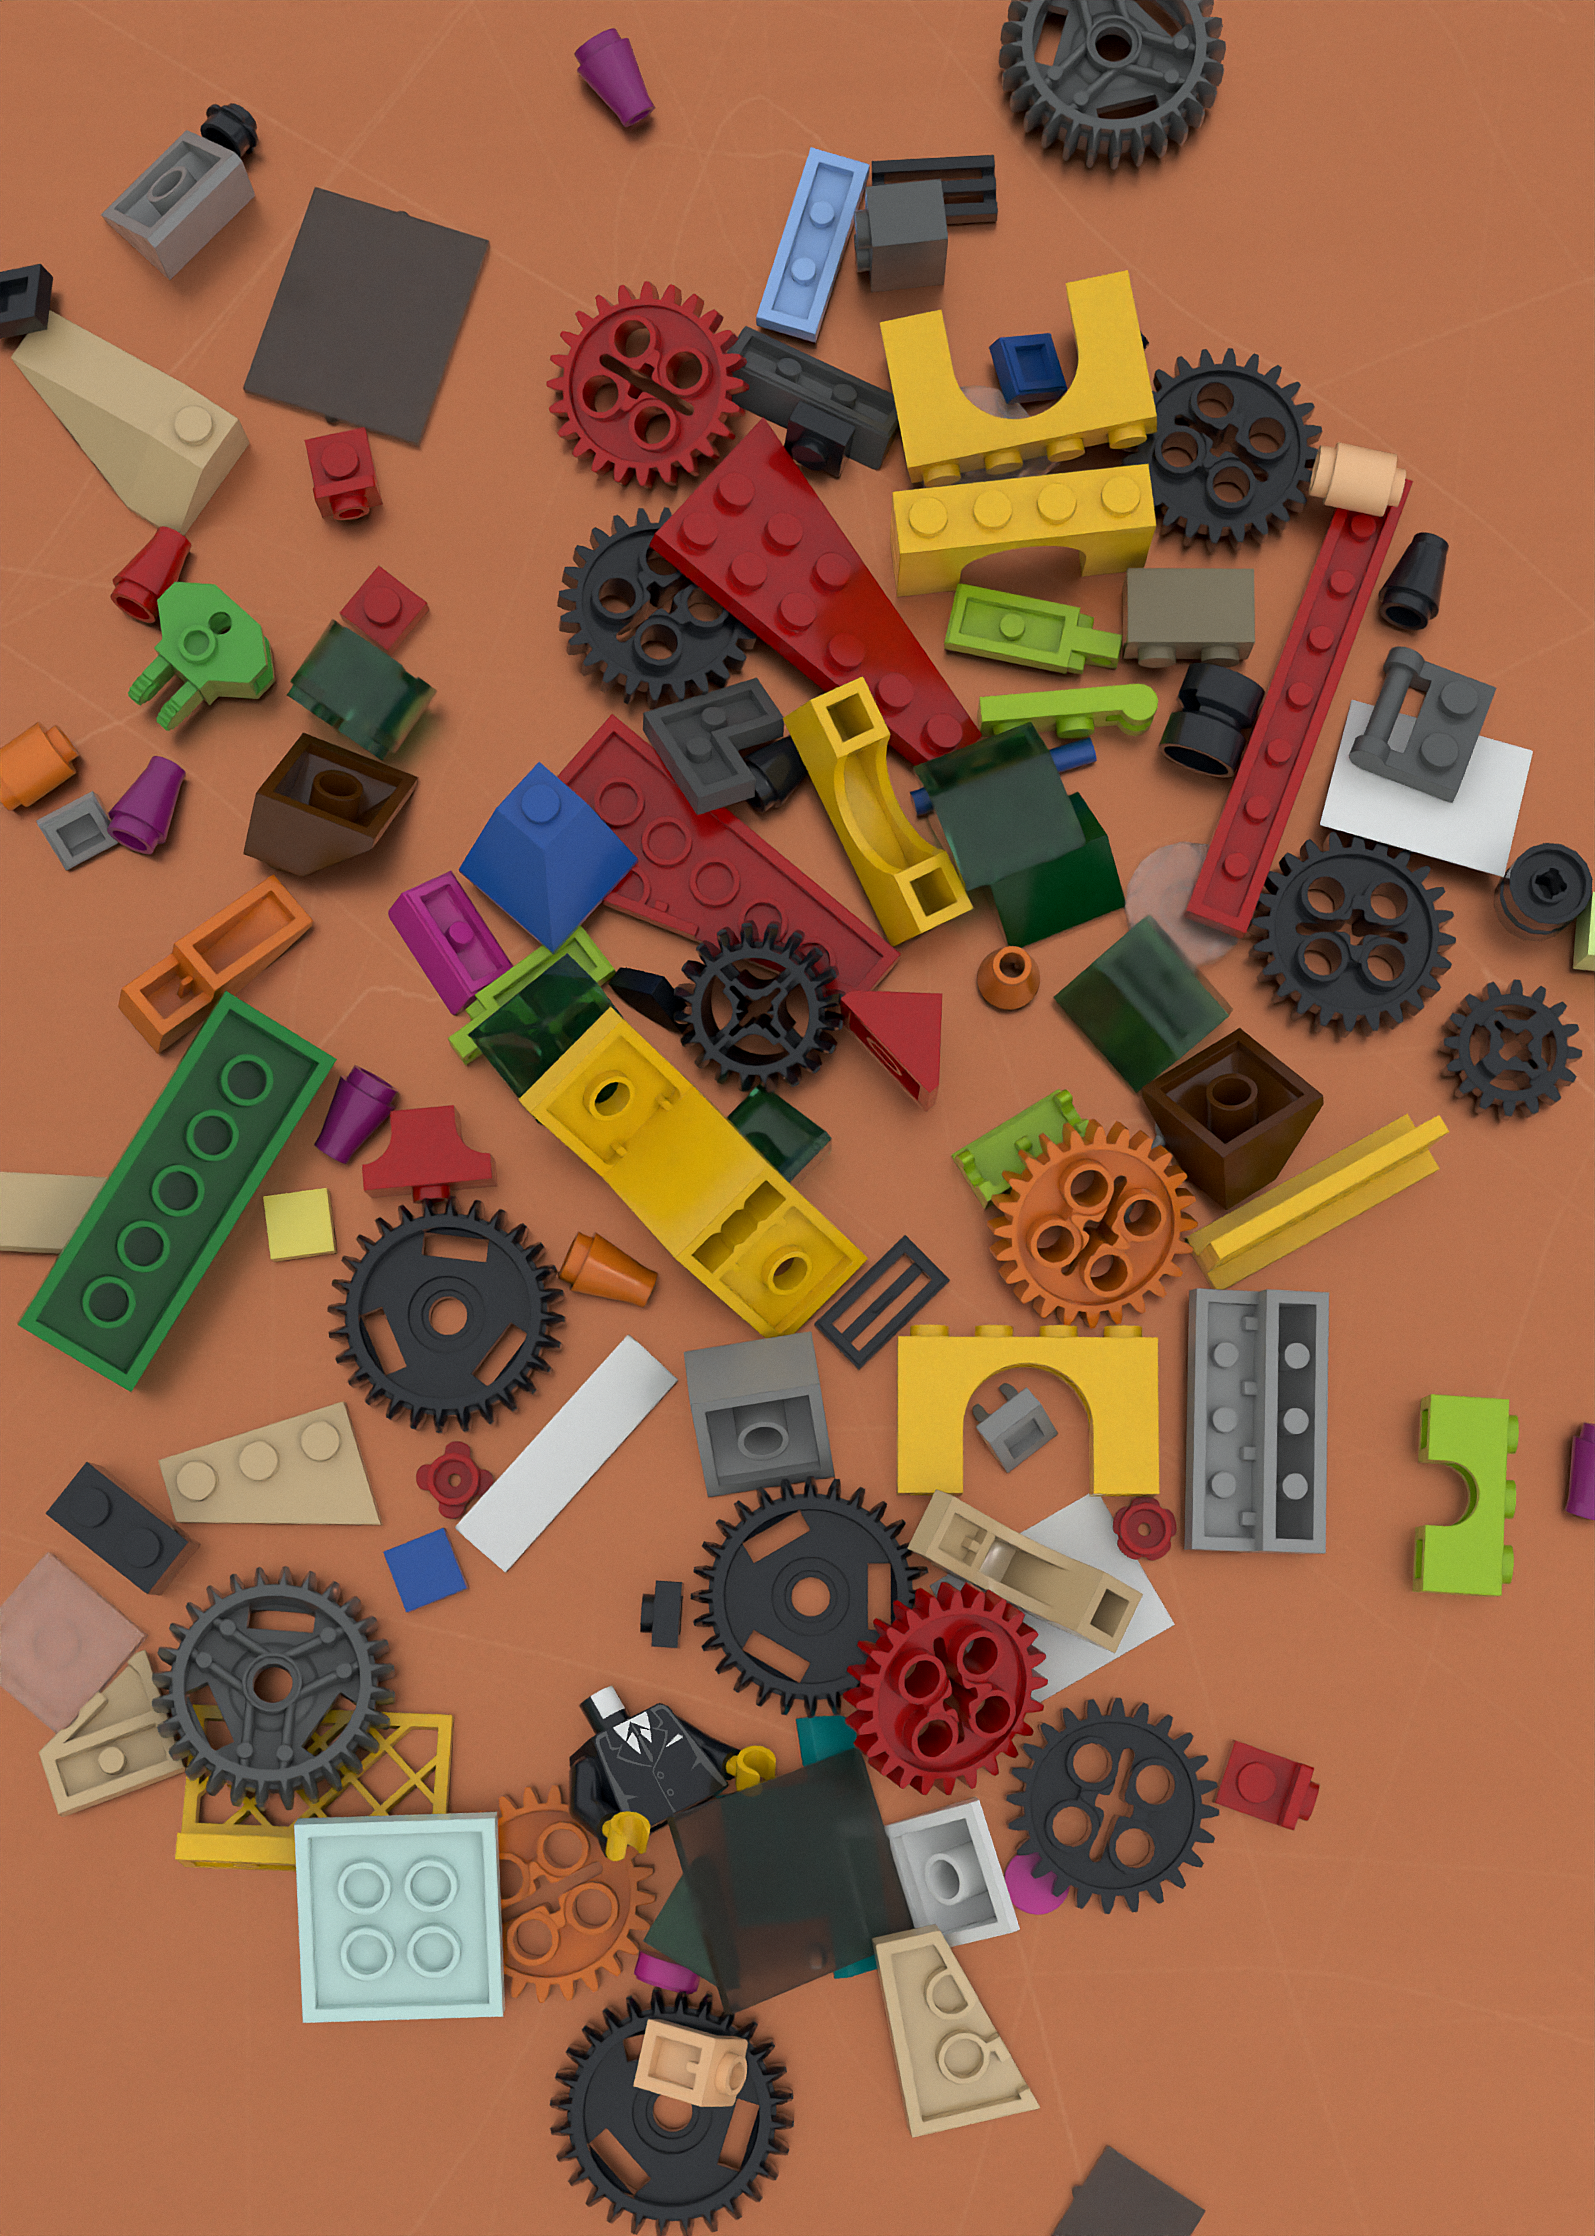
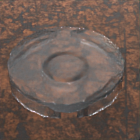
M1183 841L1158 848L1139 863L1126 887L1124 911L1130 936L1146 955L1165 966L1193 968L1216 963L1233 950L1239 941L1237 937L1182 916L1208 849V844Z

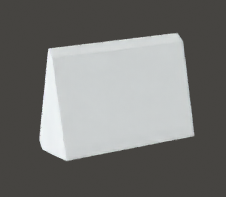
M976 1796L879 1827L911 1929L936 1924L949 1947L1020 1930L980 1801Z

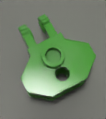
M174 582L157 600L162 631V640L154 647L158 656L133 682L129 688L128 696L141 706L150 701L176 674L185 684L164 704L156 718V722L166 731L173 730L176 726L178 727L203 700L211 705L218 696L259 699L275 682L270 642L263 635L261 625L215 584ZM230 629L227 633L221 634L223 631Z

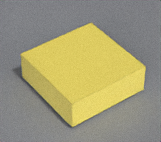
M327 1188L263 1196L270 1258L272 1261L337 1253L330 1191Z

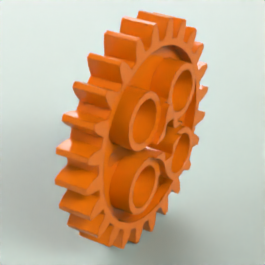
M1090 1119L1086 1127L1085 1136L1081 1137L1069 1123H1065L1062 1130L1063 1142L1055 1144L1048 1136L1042 1133L1039 1135V1142L1043 1153L1035 1157L1021 1149L1018 1155L1026 1167L1021 1174L1005 1170L1002 1172V1177L1012 1187L1010 1194H995L991 1197V1201L1005 1213V1216L987 1221V1227L994 1235L1004 1237L989 1247L990 1252L998 1261H1007L999 1269V1274L1007 1284L1018 1282L1013 1292L1023 1304L1034 1299L1033 1308L1041 1317L1046 1318L1056 1308L1057 1318L1063 1325L1070 1326L1078 1311H1080L1082 1320L1090 1329L1096 1328L1100 1311H1105L1116 1325L1121 1324L1123 1305L1130 1303L1135 1310L1143 1314L1146 1312L1142 1297L1144 1293L1149 1290L1162 1298L1167 1295L1159 1281L1163 1274L1174 1277L1182 1276L1183 1272L1172 1259L1174 1254H1189L1193 1252L1194 1248L1180 1236V1232L1198 1227V1222L1190 1214L1180 1210L1190 1206L1196 1199L1187 1188H1177L1187 1178V1175L1177 1164L1168 1166L1173 1155L1162 1145L1151 1149L1153 1139L1142 1130H1139L1130 1139L1129 1129L1121 1122L1116 1121L1106 1137L1103 1126L1097 1120ZM1094 1170L1095 1177L1092 1185L1081 1193L1072 1194L1071 1184L1073 1179L1083 1171ZM1117 1176H1124L1122 1182L1114 1185V1180ZM1146 1199L1147 1208L1140 1219L1125 1223L1124 1215L1126 1209L1137 1200ZM1089 1219L1095 1222H1099L1102 1219L1096 1229L1090 1226H1086L1083 1229L1084 1224ZM1051 1226H1061L1060 1237L1054 1245L1048 1248H1037L1038 1238L1045 1229ZM1104 1255H1114V1262L1107 1273L1098 1277H1091L1090 1271L1097 1259ZM1070 1263L1072 1264L1069 1271L1061 1272L1062 1267Z
M560 1784L552 1785L547 1802L540 1803L533 1786H529L524 1789V1807L517 1808L507 1795L499 1798V1807L502 1817L498 1819L499 1860L504 1859L514 1862L521 1869L523 1876L522 1887L517 1894L512 1896L501 1895V1910L534 1894L541 1887L538 1879L539 1876L545 1875L550 1883H555L594 1862L600 1863L603 1869L599 1875L565 1891L558 1898L560 1909L554 1910L549 1902H544L510 1921L502 1923L504 1975L507 1974L513 1977L511 1994L514 1998H517L522 1993L527 1983H534L539 2003H544L549 1996L551 1986L559 1984L563 1996L567 2001H570L575 1995V1980L582 1978L587 1987L593 1992L599 1990L600 1980L597 1969L601 1966L615 1976L621 1974L623 1970L615 1955L618 1949L632 1955H637L640 1947L628 1934L631 1929H650L652 1922L636 1912L638 1906L654 1903L656 1901V1894L639 1889L638 1882L654 1874L655 1870L652 1866H635L633 1858L639 1852L631 1845L627 1847L624 1859L611 1861L606 1858L601 1850L598 1839L571 1817L569 1804L563 1803ZM555 1830H570L580 1839L582 1853L576 1864L561 1866L553 1862L548 1856L547 1840ZM596 1889L606 1894L612 1907L611 1916L608 1921L595 1926L588 1925L580 1919L576 1911V1899L582 1891ZM533 1919L539 1920L548 1926L552 1934V1946L546 1954L535 1956L522 1950L517 1940V1933L521 1923Z

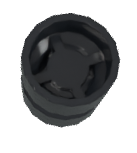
M1198 662L1190 664L1176 699L1183 709L1182 711L1171 713L1158 750L1171 761L1193 771L1214 777H1233L1247 742L1240 733L1241 729L1252 728L1265 691L1252 679L1225 667Z
M1543 843L1530 847L1514 861L1495 888L1494 908L1499 922L1509 933L1523 940L1543 941L1555 937L1585 909L1592 895L1593 879L1587 863L1576 851L1562 844Z

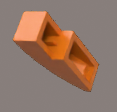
M273 874L174 943L170 955L121 988L118 1008L155 1052L159 1054L206 1019L222 993L227 991L235 995L256 978L312 926L313 920Z

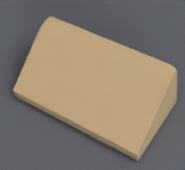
M0 1172V1251L60 1254L107 1177Z

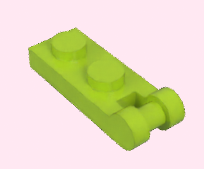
M1145 684L985 696L979 698L977 710L978 728L982 734L981 737L994 736V741L1001 744L1024 742L1032 738L1033 732L1056 730L1057 736L1060 738H1080L1092 735L1095 732L1094 727L1115 725L1127 735L1138 736L1149 730L1158 708V698L1154 690Z

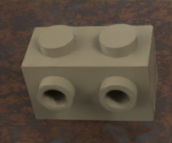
M1127 568L1122 586L1123 659H1138L1139 665L1150 668L1172 666L1176 664V659H1201V663H1209L1226 668L1238 665L1239 659L1249 658L1255 644L1254 569Z

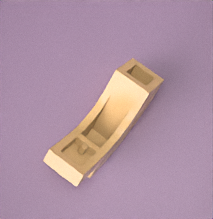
M937 1489L907 1548L931 1561V1564L963 1582L971 1583L983 1592L989 1589L1015 1608L1113 1653H1116L1143 1596L1139 1591L1108 1573L1052 1550L1006 1527L958 1498Z

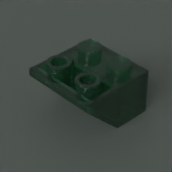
M1032 722L1025 723L913 767L931 827L943 849L946 850L966 891L982 885L996 884L1010 874L1041 862L1058 860L1067 852L1087 845L1051 753Z
M1150 913L1053 997L1136 1093L1185 1055L1228 1018L1233 1011L1231 1005Z
M566 953L467 1035L519 1099L610 1006L622 1018L623 1016L598 983ZM618 1082L610 1083L601 1089L595 1103H601L609 1099L616 1091Z

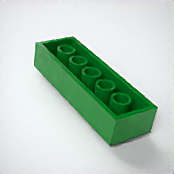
M225 991L222 993L20 1316L17 1325L132 1392L337 1059L229 992Z

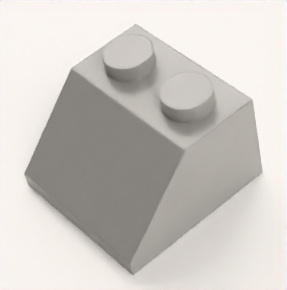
M811 1331L684 1352L690 1407L708 1497L756 1490L759 1487L781 1486V1479L786 1478L790 1484L805 1482L808 1476H814L815 1480L835 1477Z

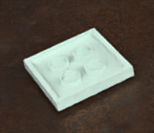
M497 1812L297 1819L294 1824L303 2023L503 2017L505 2011Z

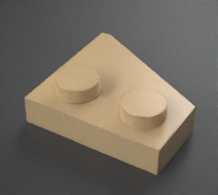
M146 1650L135 1653L127 1661L129 1665L102 1693L98 1691L79 1710L78 1718L68 1728L61 1729L38 1752L58 1814L61 1817L71 1815L185 1772L186 1765L184 1759L173 1761L168 1752L169 1748L177 1741L176 1736L163 1738L157 1729L158 1724L170 1717L168 1713L155 1712L152 1707V1699L162 1696L160 1687H156L152 1681L154 1669Z

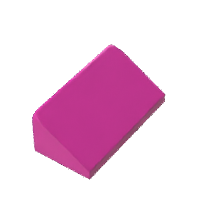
M452 871L401 893L388 910V916L453 1015L468 1008L477 1000L475 994L513 967Z

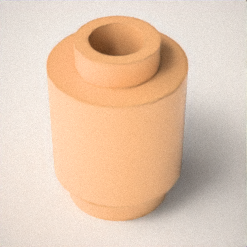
M1337 442L1334 448L1320 445L1311 474L1309 495L1323 498V505L1382 517L1387 505L1398 507L1404 489L1406 470L1396 468V454Z

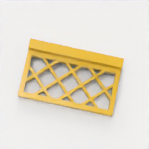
M1406 1114L1187 1236L1185 1240L1194 1248L1191 1254L1211 1289L1226 1290L1437 1172L1440 1168L1428 1149L1449 1133V1130L1440 1115L1415 1127L1409 1115Z
M193 1704V1709L205 1735L207 1732V1721L225 1722L218 1705ZM330 1710L319 1726L332 1727L321 1737L314 1732L311 1736L314 1743L306 1750L314 1756L321 1750L325 1751L328 1748V1744L346 1728L354 1711ZM382 1712L390 1718L391 1724L389 1728L397 1730L385 1740L375 1728L370 1727L369 1733L378 1741L380 1749L376 1754L370 1753L361 1761L364 1771L359 1775L350 1771L345 1766L339 1769L344 1775L341 1779L343 1787L341 1791L337 1792L331 1788L319 1799V1802L312 1804L303 1789L297 1790V1794L310 1807L299 1818H314L315 1816L327 1818L322 1810L351 1784L375 1810L369 1816H387L388 1812L416 1787L432 1803V1814H447L454 1724L453 1715ZM412 1729L438 1730L436 1756L415 1774L392 1747ZM387 1753L409 1777V1780L380 1805L358 1781V1778ZM192 1755L188 1756L187 1766L194 1758ZM433 1771H435L434 1794L422 1782ZM203 1775L194 1781H190L186 1776L181 1833L177 1832L175 1860L184 1867L296 1872L294 1824L297 1819L289 1827L272 1826L257 1809L255 1796L250 1800L246 1796L242 1802L244 1806L225 1823H198L200 1799L207 1792L206 1784L209 1776L204 1781H202ZM251 1813L261 1823V1825H238Z

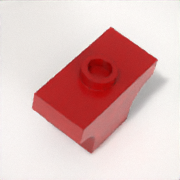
M454 1105L390 1111L391 1140L388 1148L377 1160L362 1165L363 1190L371 1198L412 1194L413 1203L422 1204L424 1198L431 1199L433 1203L447 1202L448 1197L451 1196V1191L498 1186L496 1161L490 1153L477 1152L464 1144L461 1133L460 1114Z

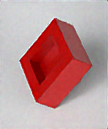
M378 565L339 613L343 621L391 657L430 609L426 601Z

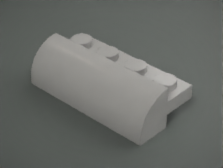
M1196 1288L1189 1290L1184 1550L1263 1554L1326 1553L1329 1292L1273 1289L1240 1291Z

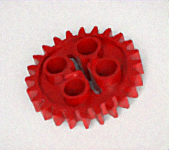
M644 281L640 299H636L633 292L624 284L620 285L618 289L619 304L613 305L600 294L597 295L595 299L599 315L593 319L586 313L578 310L575 315L583 328L580 334L576 335L566 331L560 333V337L571 347L569 354H557L550 357V361L564 369L563 377L547 381L546 386L563 394L564 399L551 405L549 411L557 417H569L570 419L559 429L558 435L567 441L581 438L572 452L574 457L583 461L596 454L591 470L604 476L614 466V481L624 486L629 483L635 471L639 485L646 489L652 488L656 472L660 473L665 483L671 486L677 485V467L681 465L692 475H700L696 457L703 453L718 461L721 457L712 442L717 436L728 440H734L736 437L733 431L724 424L727 416L742 417L746 413L744 409L732 402V395L748 391L749 384L733 377L732 372L745 366L747 360L740 354L726 353L737 342V335L731 330L715 334L724 317L715 309L701 316L704 300L696 294H692L681 306V290L672 284L667 287L661 300L659 299L656 286L649 281ZM647 328L650 333V343L647 350L638 357L629 358L626 353L628 337L638 329ZM608 355L612 356L644 377L652 379L664 389L690 403L694 407L693 414L686 416L651 394L643 392L639 387L604 367L602 359ZM699 359L702 364L700 380L696 385L688 389H680L677 383L679 368L689 360ZM615 382L618 387L616 404L605 412H597L594 400L597 391L601 386ZM667 413L670 419L668 435L658 443L649 444L646 438L648 422L658 414Z
M941 1582L937 1598H935L920 1587L916 1589L915 1608L910 1609L898 1600L893 1602L896 1620L891 1625L878 1618L873 1620V1625L880 1635L876 1643L869 1641H859L857 1643L858 1648L868 1658L865 1664H855L847 1668V1672L860 1681V1687L843 1693V1699L858 1709L845 1719V1723L859 1734L853 1744L869 1758L867 1763L883 1776L886 1775L887 1778L902 1789L909 1784L920 1794L927 1795L934 1785L945 1795H951L956 1777L970 1789H973L977 1783V1769L983 1767L993 1776L999 1774L995 1758L1001 1752L1013 1758L1019 1755L1011 1741L1015 1734L1032 1736L1034 1733L1033 1729L1023 1720L1026 1713L1043 1711L1044 1705L1032 1698L1031 1692L1048 1684V1679L1033 1669L1046 1659V1654L1032 1645L1039 1634L1035 1629L1023 1622L1025 1614L1011 1604L1006 1603L1005 1599L989 1589L984 1593L971 1583L966 1582L959 1591L949 1583ZM974 1640L972 1648L963 1656L967 1645ZM917 1663L914 1672L910 1675V1677L905 1679L906 1673L909 1670V1668L913 1664ZM986 1699L983 1708L976 1713L979 1705ZM929 1722L927 1730L918 1737L920 1730Z

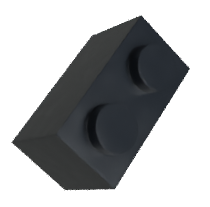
M90 1462L84 1464L45 1513L149 1595L161 1596L201 1545L104 1467Z

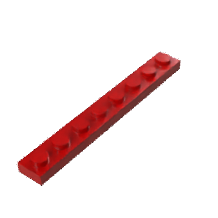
M1405 479L1398 507L1387 505L1382 517L1335 507L1182 915L1183 917L1242 939L1246 934L1413 481Z

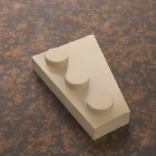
M344 1401L158 1460L175 1520L178 1523L383 1525L347 1403Z
M932 1924L872 1938L907 2128L912 2138L1040 2108L938 1926Z

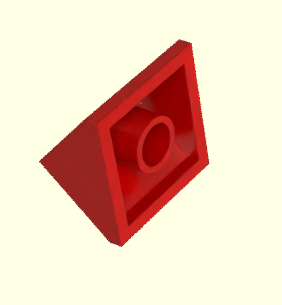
M850 990L841 998L840 1015L846 1019V1028L927 1112L935 1105L939 1088L942 993Z

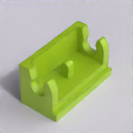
M1058 1089L951 1155L984 1210L994 1205L991 1201L992 1195L1011 1193L1012 1187L1001 1175L1004 1170L1018 1174L1025 1170L1026 1167L1018 1155L1021 1149L1035 1157L1043 1153L1039 1142L1040 1134L1044 1133L1055 1144L1063 1142V1124L1069 1123L1081 1137L1085 1136L1089 1120L1082 1119L1072 1104L1073 1097L1068 1090L1060 1091Z

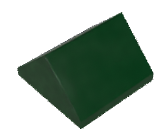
M1079 792L962 837L963 845L1006 947L1016 946L1025 949L1125 909L1127 906L1108 836Z

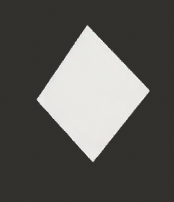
M1352 700L1320 825L1504 877L1533 751L1479 736L1453 803L1363 770L1351 762L1349 753L1357 736L1364 735L1374 709L1373 705ZM1402 713L1398 714L1387 743L1392 750L1404 753L1417 719L1416 717Z
M1089 1494L1020 1534L1063 1555L1108 1573L1139 1591L1143 1596L1116 1653L1096 1646L1023 1612L1025 1614L1023 1622L1035 1629L1039 1634L1032 1645L1046 1654V1659L1033 1668L1048 1679L1046 1686L1031 1692V1697L1039 1703L1175 1625L1138 1560L1125 1556L1118 1548L1117 1540L1119 1538L1113 1532L1112 1527L1114 1519L1101 1497H1089ZM948 1574L929 1586L937 1598L941 1582H947L959 1591L965 1582ZM974 1640L965 1648L967 1652L972 1648Z

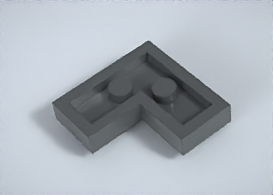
M753 678L708 692L706 695L695 696L644 712L643 732L695 813L699 815L755 797L756 778L738 751L783 737L784 721L782 718L784 717L758 678Z

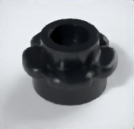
M234 103L223 105L222 107L217 104L209 106L206 111L207 120L200 128L202 137L234 151L239 158L245 153L251 154L259 143L256 133L257 124L252 115L246 109Z

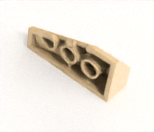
M49 310L47 330L28 333L11 356L19 370L112 486L126 507L156 528L160 526L169 527L184 536L250 443L237 417L184 383Z

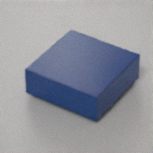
M1051 333L1001 337L989 346L1006 404L1058 399L1068 390Z
M441 1528L383 1552L406 1613L469 1589L446 1528Z

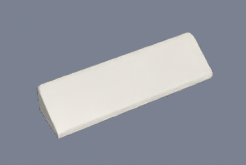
M627 1335L455 1526V1529L504 1572H507L677 1383L678 1379L633 1337Z

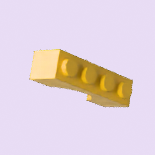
M860 677L813 698L782 718L890 945L894 947L973 909L946 850L934 847L917 833L906 818L895 797L886 761L887 745L891 734L864 678Z

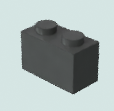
M941 179L866 187L865 210L854 211L856 234H854V250L857 272L869 271L871 292L944 285L948 232Z

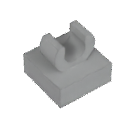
M1003 1383L999 1389L1007 1403L992 1414H988L979 1403L972 1409L979 1423L976 1429L994 1458L1009 1473L1054 1438L1058 1432L1041 1403L1027 1387L1018 1393L1012 1385Z

